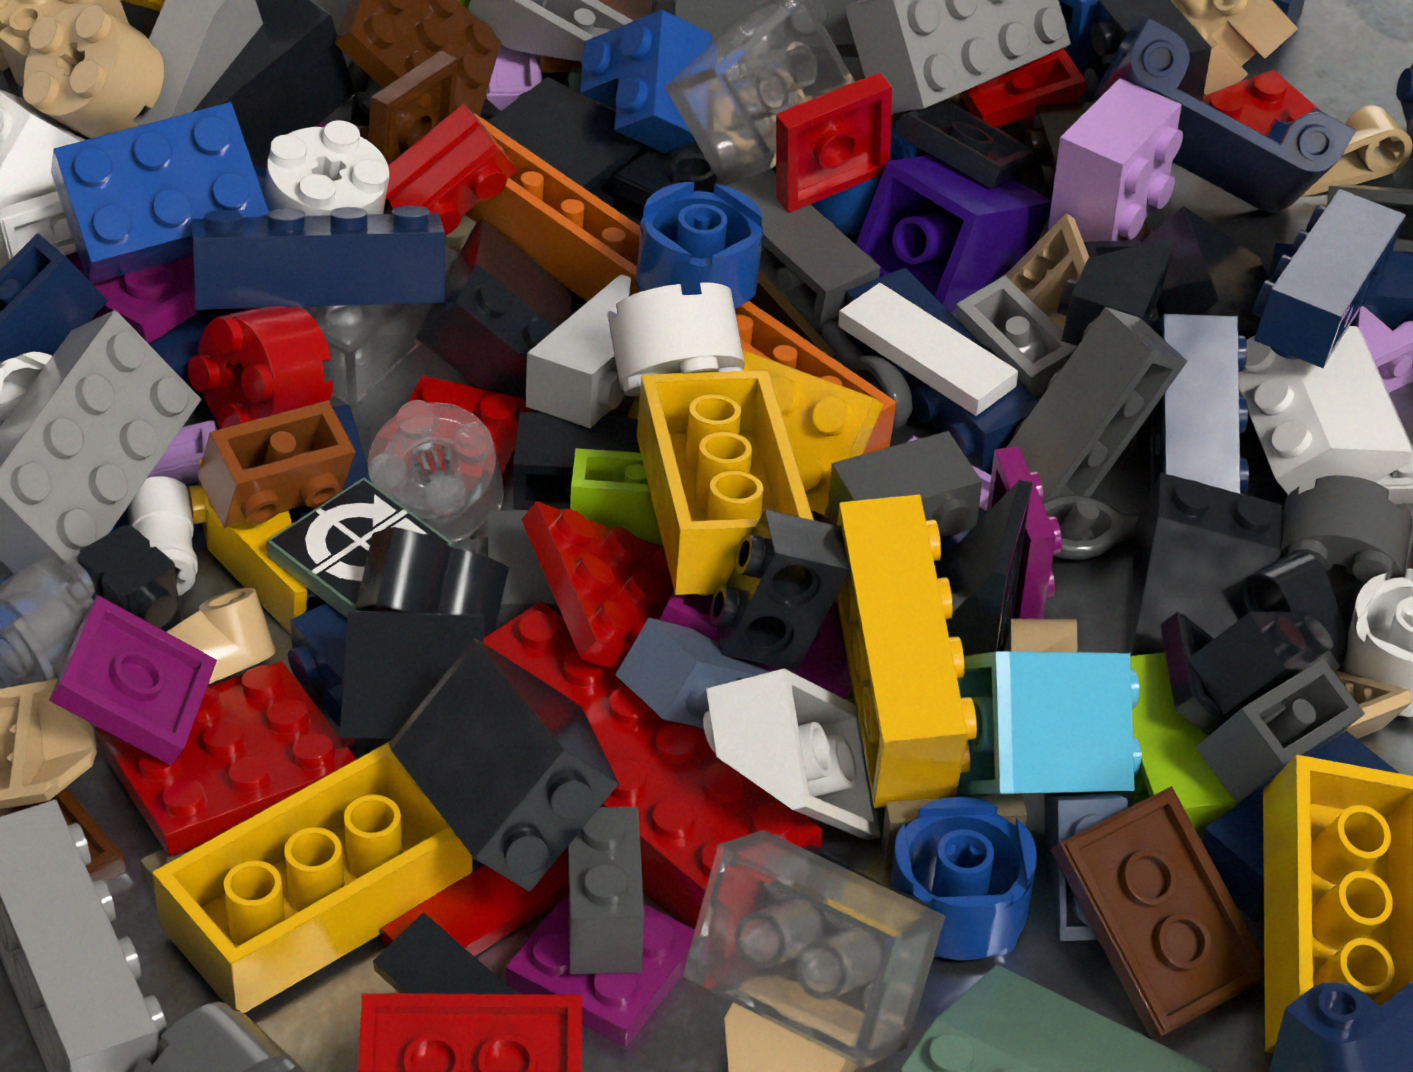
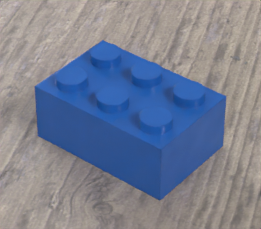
M232 102L53 149L51 174L85 276L92 284L191 257V219L204 218V215L208 212L232 210L241 213L242 217H267L269 212Z

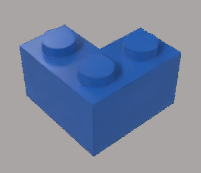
M661 9L584 41V51L581 59L580 93L616 109L615 131L663 153L702 140L705 135L712 34Z

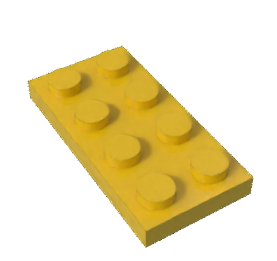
M742 350L745 362L743 371H769L811 512L834 521L833 516L828 510L831 463L863 454L884 404L868 395ZM640 396L635 397L627 418L638 419Z

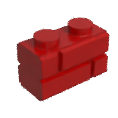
M463 103L388 165L389 182L386 198L393 208L421 206L427 208L429 213H439L445 236H447L458 227L461 216L478 202L497 196L506 186L507 179L518 169L489 131Z

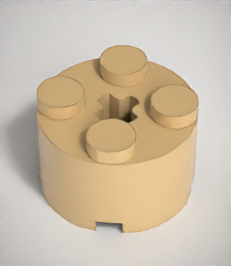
M89 3L70 6L54 17L44 16L33 24L28 36L31 47L24 68L23 97L26 102L88 139L139 126L133 120L144 106L152 110L159 98L164 79L162 55L158 48L152 45L143 33L104 8Z

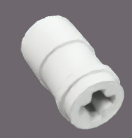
M166 476L149 477L127 507L128 526L132 525L150 541V547L156 546L174 562L179 596L191 589L195 582V575L198 572L197 555L192 547L193 518L190 492L185 484L177 479Z

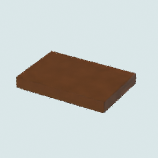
M1172 786L1050 848L1150 1039L1154 1040L1264 981V957Z

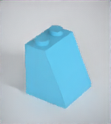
M998 651L964 656V677L957 680L961 698L971 697L973 700L977 734L975 739L968 740L970 771L960 773L956 795L1135 791L1134 777L1138 776L1140 772L1142 757L1139 741L1133 736L1132 709L1138 703L1139 681L1135 670L1131 668L1130 653Z

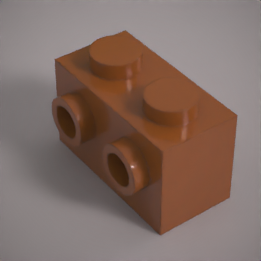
M328 400L210 432L198 478L224 528L244 522L259 524L268 521L279 512L300 506L319 507L342 492L356 451Z

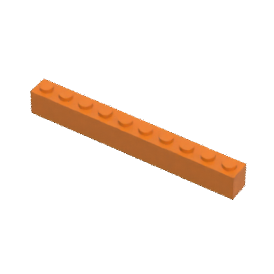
M474 113L518 170L507 179L506 186L497 196L488 200H481L464 215L476 223L481 218L486 220L524 253L536 260L541 267L565 285V287L587 302L620 274L631 277L630 296L642 292L636 285L640 226ZM750 301L735 309L742 350L868 395L884 404L863 454L890 447L897 404L895 400Z

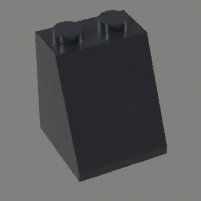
M475 637L389 743L393 754L474 859L529 892L619 785L582 706Z

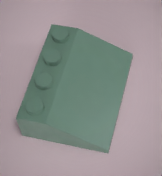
M997 964L933 1021L900 1069V1072H1218Z

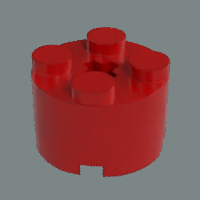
M262 307L216 317L206 326L202 333L198 355L191 357L188 363L189 380L195 390L203 393L205 401L218 421L220 429L328 400L330 402L333 392V380L324 382L322 363L331 360L328 343L315 319L301 307Z

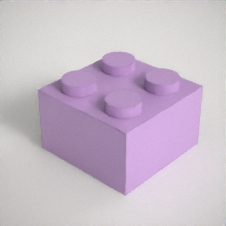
M1119 78L1060 137L1048 229L1050 230L1066 213L1075 218L1083 242L1134 239L1142 228L1145 218L1155 208L1162 209L1169 201L1174 190L1175 177L1171 176L1170 173L1172 161L1180 148L1183 138V132L1178 129L1182 104Z

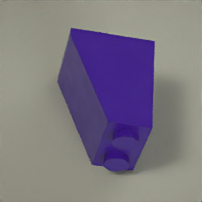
M933 155L891 160L886 163L856 246L867 253L881 267L879 278L906 268L951 313L957 309L956 304L996 281L1011 270L1038 242L1051 210L1052 201L1015 179L991 189Z

